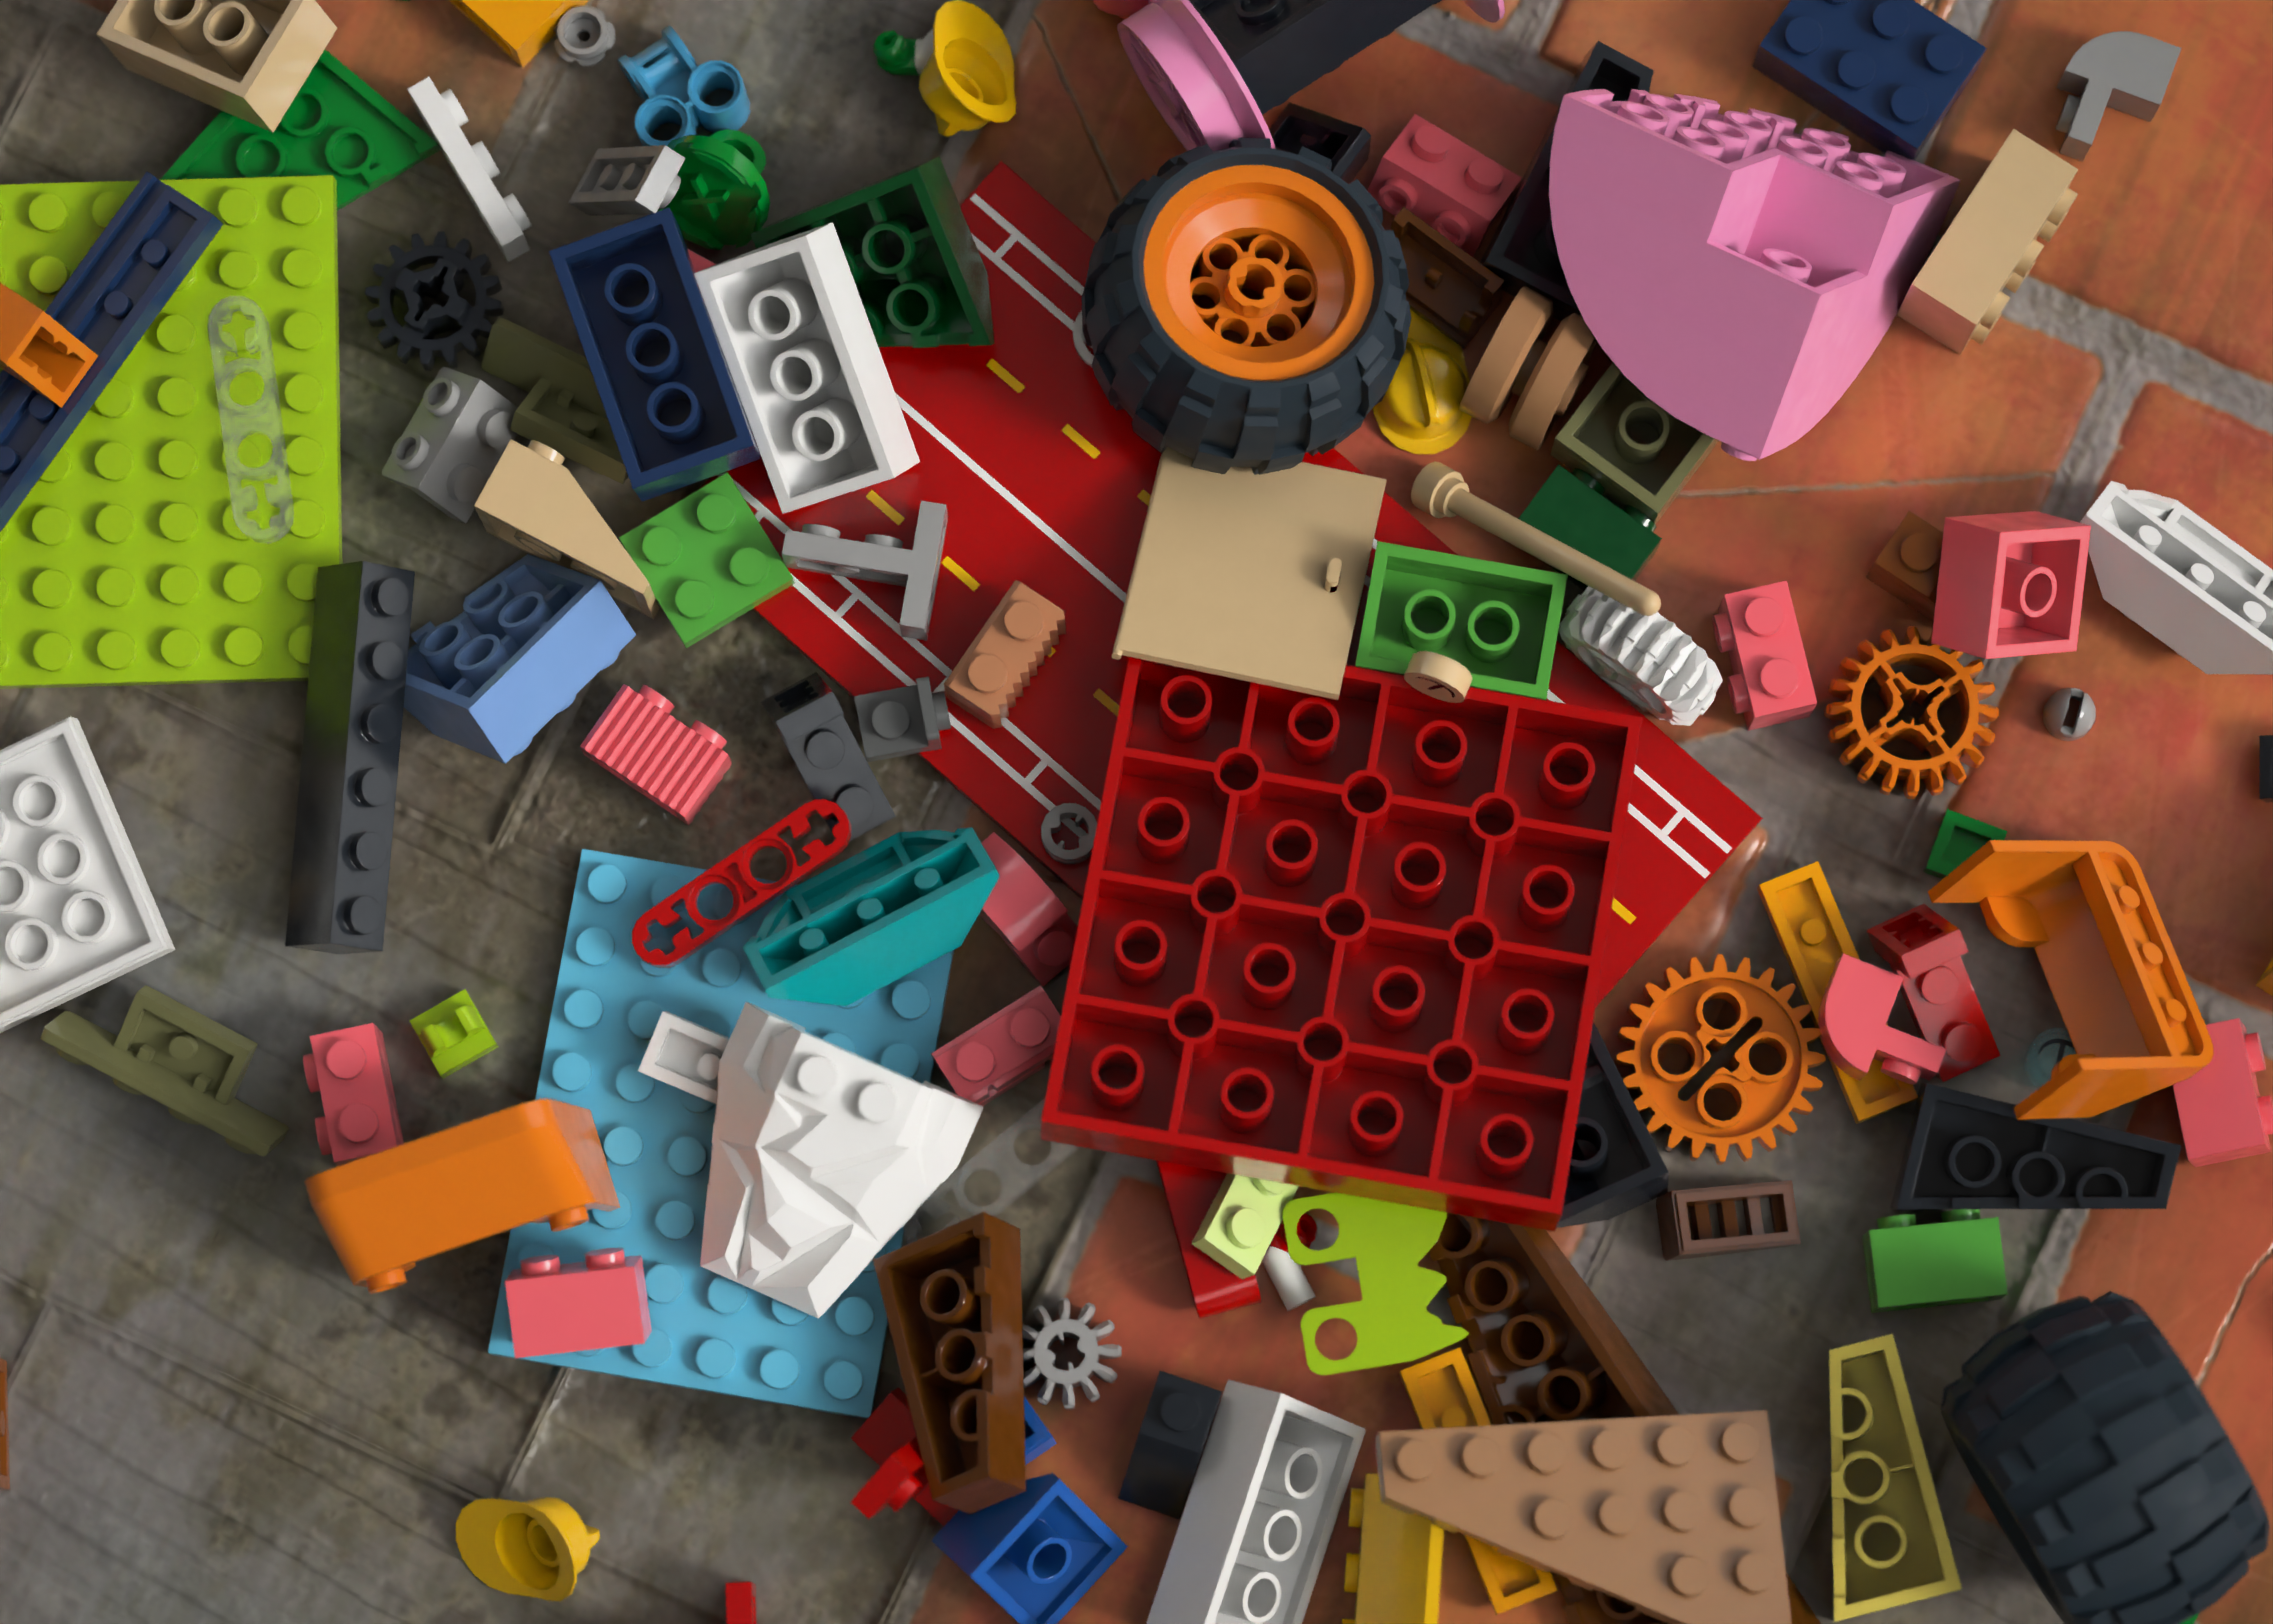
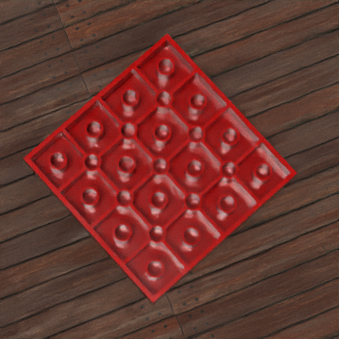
M1129 657L1042 1113L1041 1140L1555 1232L1562 1215L1643 717L1469 687L1463 702H1446L1418 691L1406 682L1404 675L1349 665L1345 667L1339 699L1335 700Z

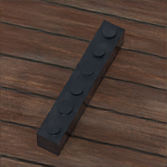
M366 561L318 567L285 946L333 954L383 952L415 571Z

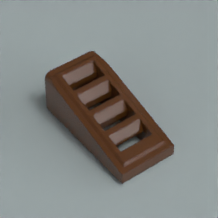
M1792 1180L1675 1190L1656 1199L1662 1252L1665 1261L1801 1244ZM1769 1198L1774 1233L1764 1234L1760 1199ZM1743 1201L1747 1235L1745 1236L1739 1235L1735 1202ZM1716 1204L1721 1238H1713L1708 1205ZM1689 1207H1690V1214H1691V1221H1692V1229H1693L1694 1240H1691V1233H1690V1226H1689V1218H1688V1211H1687V1208H1689Z

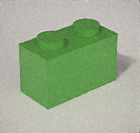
M1956 1209L1941 1212L1942 1223L1917 1225L1916 1215L1914 1214L1878 1218V1229L1869 1230L1862 1236L1871 1313L1995 1301L2008 1295L1998 1217L1981 1219L1980 1209Z

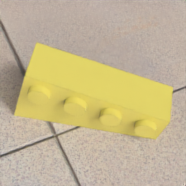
M1893 1334L1829 1350L1834 1622L1961 1590V1583Z

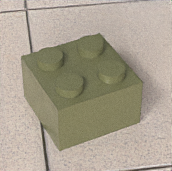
M1612 363L1555 437L1550 455L1572 471L1574 468H1578L1588 473L1604 487L1605 491L1603 494L1622 508L1630 505L1638 509L1656 525L1719 440L1673 417L1646 397Z

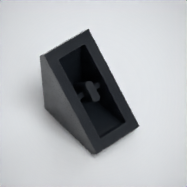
M1290 102L1269 129L1276 150L1299 154L1303 146L1327 157L1332 162L1331 171L1348 184L1353 181L1369 157L1371 135L1365 128Z

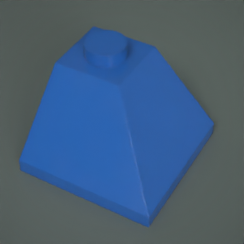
M1053 1473L1027 1479L1026 1491L972 1514L959 1510L931 1540L1019 1624H1058L1128 1547Z

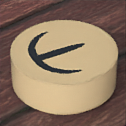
M1429 651L1414 653L1404 674L1406 682L1418 691L1433 698L1452 703L1464 701L1473 679L1469 670L1462 664L1444 655Z

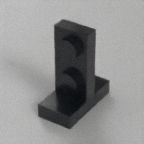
M817 672L761 701L763 708L771 723L780 734L813 799H827L837 803L847 814L851 823L850 841L896 817L843 717L844 712L838 700ZM835 816L825 820L832 835L833 827L839 823Z

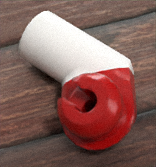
M1304 1213L1297 1223V1236L1300 1242L1309 1248L1317 1237L1318 1227L1313 1217L1308 1213ZM1282 1219L1262 1261L1287 1311H1290L1316 1296L1301 1269L1302 1265L1295 1263L1289 1255Z

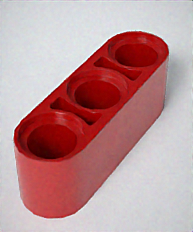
M1156 1160L1198 1318L1201 1319L1261 1303L1255 1274L1242 1280L1192 1244L1227 1173Z

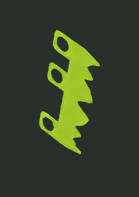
M1341 1193L1294 1199L1285 1205L1283 1209V1222L1291 1259L1299 1265H1312L1355 1258L1363 1300L1314 1308L1303 1315L1301 1330L1307 1364L1312 1372L1318 1375H1330L1410 1362L1454 1344L1470 1334L1462 1327L1443 1325L1442 1320L1428 1312L1427 1305L1447 1282L1446 1276L1437 1271L1418 1267V1262L1437 1243L1447 1218V1212ZM1311 1209H1324L1330 1212L1337 1220L1339 1226L1338 1237L1327 1249H1309L1300 1242L1297 1236V1223L1300 1217ZM1328 1319H1344L1356 1331V1348L1345 1359H1328L1316 1347V1331Z

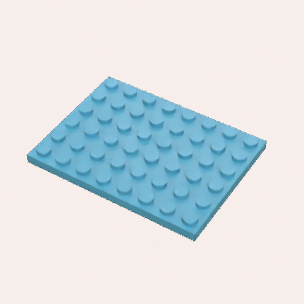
M582 849L535 1100L553 1099L591 1110L621 1208L609 1212L598 1209L587 1210L589 1221L557 1232L551 1231L549 1222L540 1224L528 1223L511 1229L488 1353L494 1356L868 1419L873 1413L888 1329V1319L873 1260L819 1319L701 1267V1250L716 1104L638 1072V1069L662 1011H668L730 1038L745 1003L749 1002L805 1027V1032L922 1084L924 1081L931 1083L934 1060L931 1053L936 1051L938 1046L954 950L848 1006L769 998L747 958L743 946L751 936L757 935L763 920L784 894L782 893L680 964L670 968H657L647 964L634 949L632 930L636 921L649 909L707 870ZM755 878L757 881L764 884L776 882L772 880ZM711 884L705 887L697 899V907L700 914L710 920H719L726 917L733 907L731 890L721 884ZM685 902L674 908V911L683 918L681 921L670 928L663 927L659 922L649 927L653 937L650 942L645 944L649 952L659 948L666 955L671 953L676 948L672 942L673 936L685 927L691 930L693 939L704 932V929L689 916ZM906 1224L897 1231L876 1254L874 1259L902 1247ZM615 1247L623 1248L625 1257L642 1255L652 1329L645 1344L515 1358L505 1280L513 1270L521 1269V1260L535 1256L558 1255L560 1264L585 1262V1253L597 1249Z

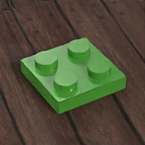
M728 472L619 537L625 550L650 583L658 604L685 648L690 647L795 583L791 573Z

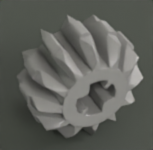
M1060 1298L1058 1301L1059 1320L1052 1322L1047 1310L1042 1305L1034 1308L1033 1312L1036 1320L1043 1327L1040 1333L1028 1325L1022 1324L1023 1340L1034 1344V1349H1023V1363H1036V1366L1023 1373L1024 1388L1033 1385L1042 1377L1046 1380L1038 1394L1037 1399L1039 1403L1047 1405L1052 1399L1055 1388L1059 1387L1063 1388L1062 1402L1064 1409L1072 1410L1075 1407L1073 1388L1081 1386L1086 1398L1094 1403L1099 1400L1100 1395L1090 1378L1095 1375L1104 1382H1115L1117 1373L1111 1368L1100 1364L1099 1359L1119 1358L1122 1356V1349L1120 1345L1116 1344L1098 1345L1097 1342L1109 1336L1114 1331L1115 1326L1111 1320H1106L1090 1330L1088 1325L1093 1319L1096 1310L1093 1304L1086 1303L1081 1309L1078 1320L1070 1319L1071 1305L1069 1299ZM1070 1337L1078 1340L1077 1350L1084 1360L1076 1368L1069 1362V1370L1063 1371L1055 1367L1056 1357L1049 1349L1058 1339L1061 1345H1065L1064 1338Z

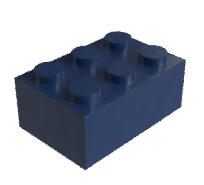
M1790 0L1759 45L1752 67L1886 154L1888 150L1915 161L1978 69L1987 48L1914 0Z

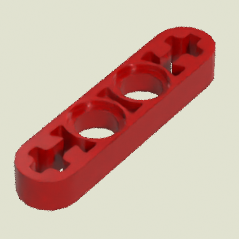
M815 799L800 806L645 912L636 921L632 930V944L636 953L647 964L657 968H670L689 958L837 857L848 846L851 838V823L845 811L837 803L827 799ZM819 813L825 820L835 816L839 821L832 829L836 839L827 846L821 840L816 839L801 848L811 859L799 866L794 850L780 836L791 829L794 839L798 841L812 830L811 824L808 821L812 815ZM764 848L780 850L787 860L785 874L779 881L774 883H761L751 873L753 856ZM711 884L724 885L731 890L733 895L731 912L719 920H710L703 917L697 907V899L700 892ZM685 902L689 916L704 929V932L693 939L691 930L685 927L673 936L672 942L676 948L671 953L666 955L659 948L649 952L645 945L653 938L649 927L659 922L663 927L670 928L681 921L683 918L674 911V908Z

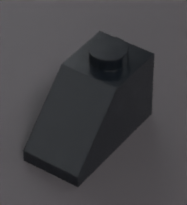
M1163 1371L1159 1372L1118 1499L1180 1520L1221 1399L1222 1391Z

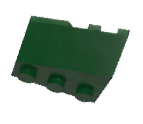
M940 156L776 221L750 234L756 249L773 242L833 222L878 347L913 346V348H927L955 344L985 346L995 343L988 274Z

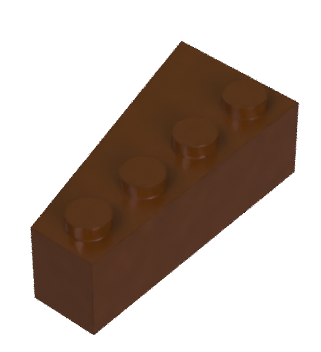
M983 1211L873 1260L932 1500L968 1514L1026 1491L1020 1228Z

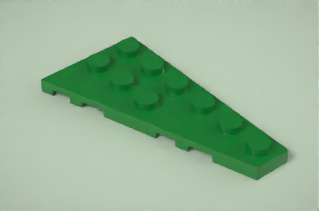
M324 49L274 132L221 110L160 180L333 175L337 185L338 211L437 153L441 148L434 139Z

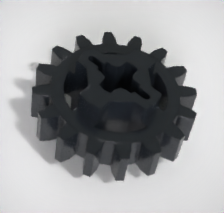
M438 231L434 244L425 246L420 235L416 233L412 235L411 239L413 250L404 253L401 248L394 244L389 247L394 260L390 267L383 264H374L372 270L382 283L381 286L366 287L365 295L368 301L380 305V307L372 309L366 315L371 327L386 326L377 336L384 349L399 343L396 355L401 363L406 365L416 353L420 355L421 364L425 371L432 370L436 357H444L449 367L454 369L458 366L457 352L464 349L474 358L481 355L475 340L479 335L489 338L492 324L487 320L488 316L496 317L504 314L502 302L489 296L498 293L503 288L498 276L489 275L483 277L492 266L486 254L476 256L470 260L473 248L469 240L463 238L452 249L449 247L445 232ZM436 263L433 268L413 272L414 269L423 265ZM466 275L475 286V307L469 305L468 301L460 295L465 285L463 279ZM442 291L447 304L444 307L433 304L427 312L422 299L425 296L436 298ZM395 295L409 307V311L404 318L405 325L403 328L396 321L394 314ZM451 330L457 331L451 336L434 339L437 334Z

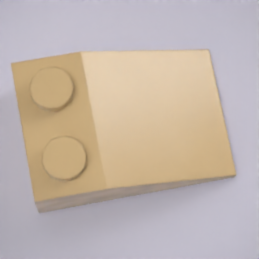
M511 439L474 504L487 533L530 555L601 580L612 598L654 619L659 610V605L650 583L574 479L571 471L562 465L565 460L564 456L535 440H531L528 447H525Z

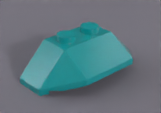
M972 827L957 828L955 832L941 830L898 832L785 891L763 920L757 935L749 938L743 946V950L769 998L848 1006L960 947L1000 876Z

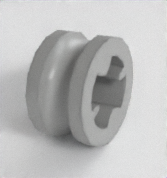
M1064 803L1054 807L1045 816L1041 826V838L1046 853L1055 861L1063 864H1078L1087 860L1092 854L1097 828L1094 815L1086 807L1076 803ZM1075 818L1076 827H1079L1082 823L1086 825L1089 834L1079 837V848L1065 850L1064 841H1061L1058 845L1054 843L1051 834L1061 830L1062 819Z

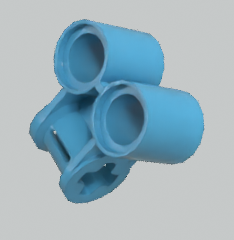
M670 25L661 30L662 38L632 58L623 55L617 59L625 77L643 101L635 116V129L642 146H667L671 140L686 135H697L696 129L700 126L712 133L725 129L738 130L747 121L750 114V101L739 71L732 64L722 60H711L698 66L688 48ZM716 89H728L734 92L732 98L724 105L709 106L704 103L706 96ZM676 123L682 126L680 132L668 141H658L652 138L654 131L662 124Z

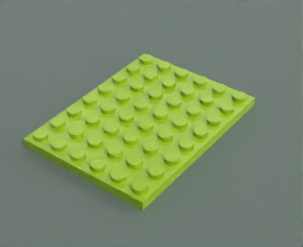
M333 175L160 180L213 214L223 223V226L0 532V689L308 681L318 567L342 564L337 185ZM139 181L0 184V283L45 312Z

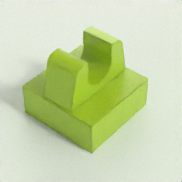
M466 989L409 1020L443 1079L499 1047Z

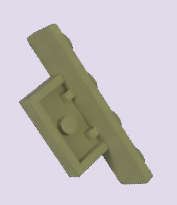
M498 318L492 325L481 367L484 371L530 392L516 409L510 430L530 440L543 443L561 455L592 469L594 472L623 484L628 478V474L587 358L507 319Z
M147 985L136 992L118 1036L71 1011H64L45 1025L40 1036L42 1041L54 1046L58 1055L63 1059L78 1065H90L112 1077L113 1083L120 1089L131 1094H145L167 1106L168 1111L175 1118L189 1124H201L224 1136V1140L229 1146L242 1153L266 1156L285 1139L289 1127L282 1122L235 1098L258 1044Z

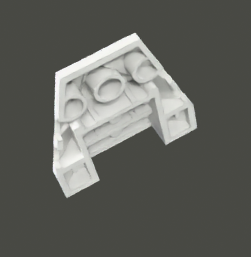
M746 1002L719 1062L715 1121L713 1124L711 1164L707 1187L700 1266L819 1319L868 1266L897 1231L909 1221L939 1185L958 1167L984 1106L927 1081H924L922 1084L805 1032L806 1028Z

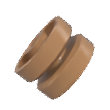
M1523 286L1512 301L1490 340L1465 391L1459 410L1485 424H1489L1501 416L1514 394L1520 396L1509 421V435L1538 451L1546 441L1558 418H1563L1572 404L1590 366L1587 363L1598 341L1585 323L1582 315L1576 312L1561 321L1549 343L1543 341L1542 339L1554 313L1553 300Z

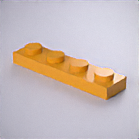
M1817 861L1759 884L1757 887L1805 1004H1810L1812 1007L1809 1014L1815 1028H1819L1820 1004L1836 962L1842 954L1860 960L1821 866ZM1827 1054L1856 1124L1913 1102L1918 1098L1913 1084L1896 1080L1882 1073L1880 1069L1883 1063L1873 1059L1868 1073L1859 1081L1843 1072Z
M1460 1347L1399 1372L1421 1429L1491 1426ZM1463 1533L1495 1615L1557 1591L1550 1572H1545L1498 1552L1497 1547Z

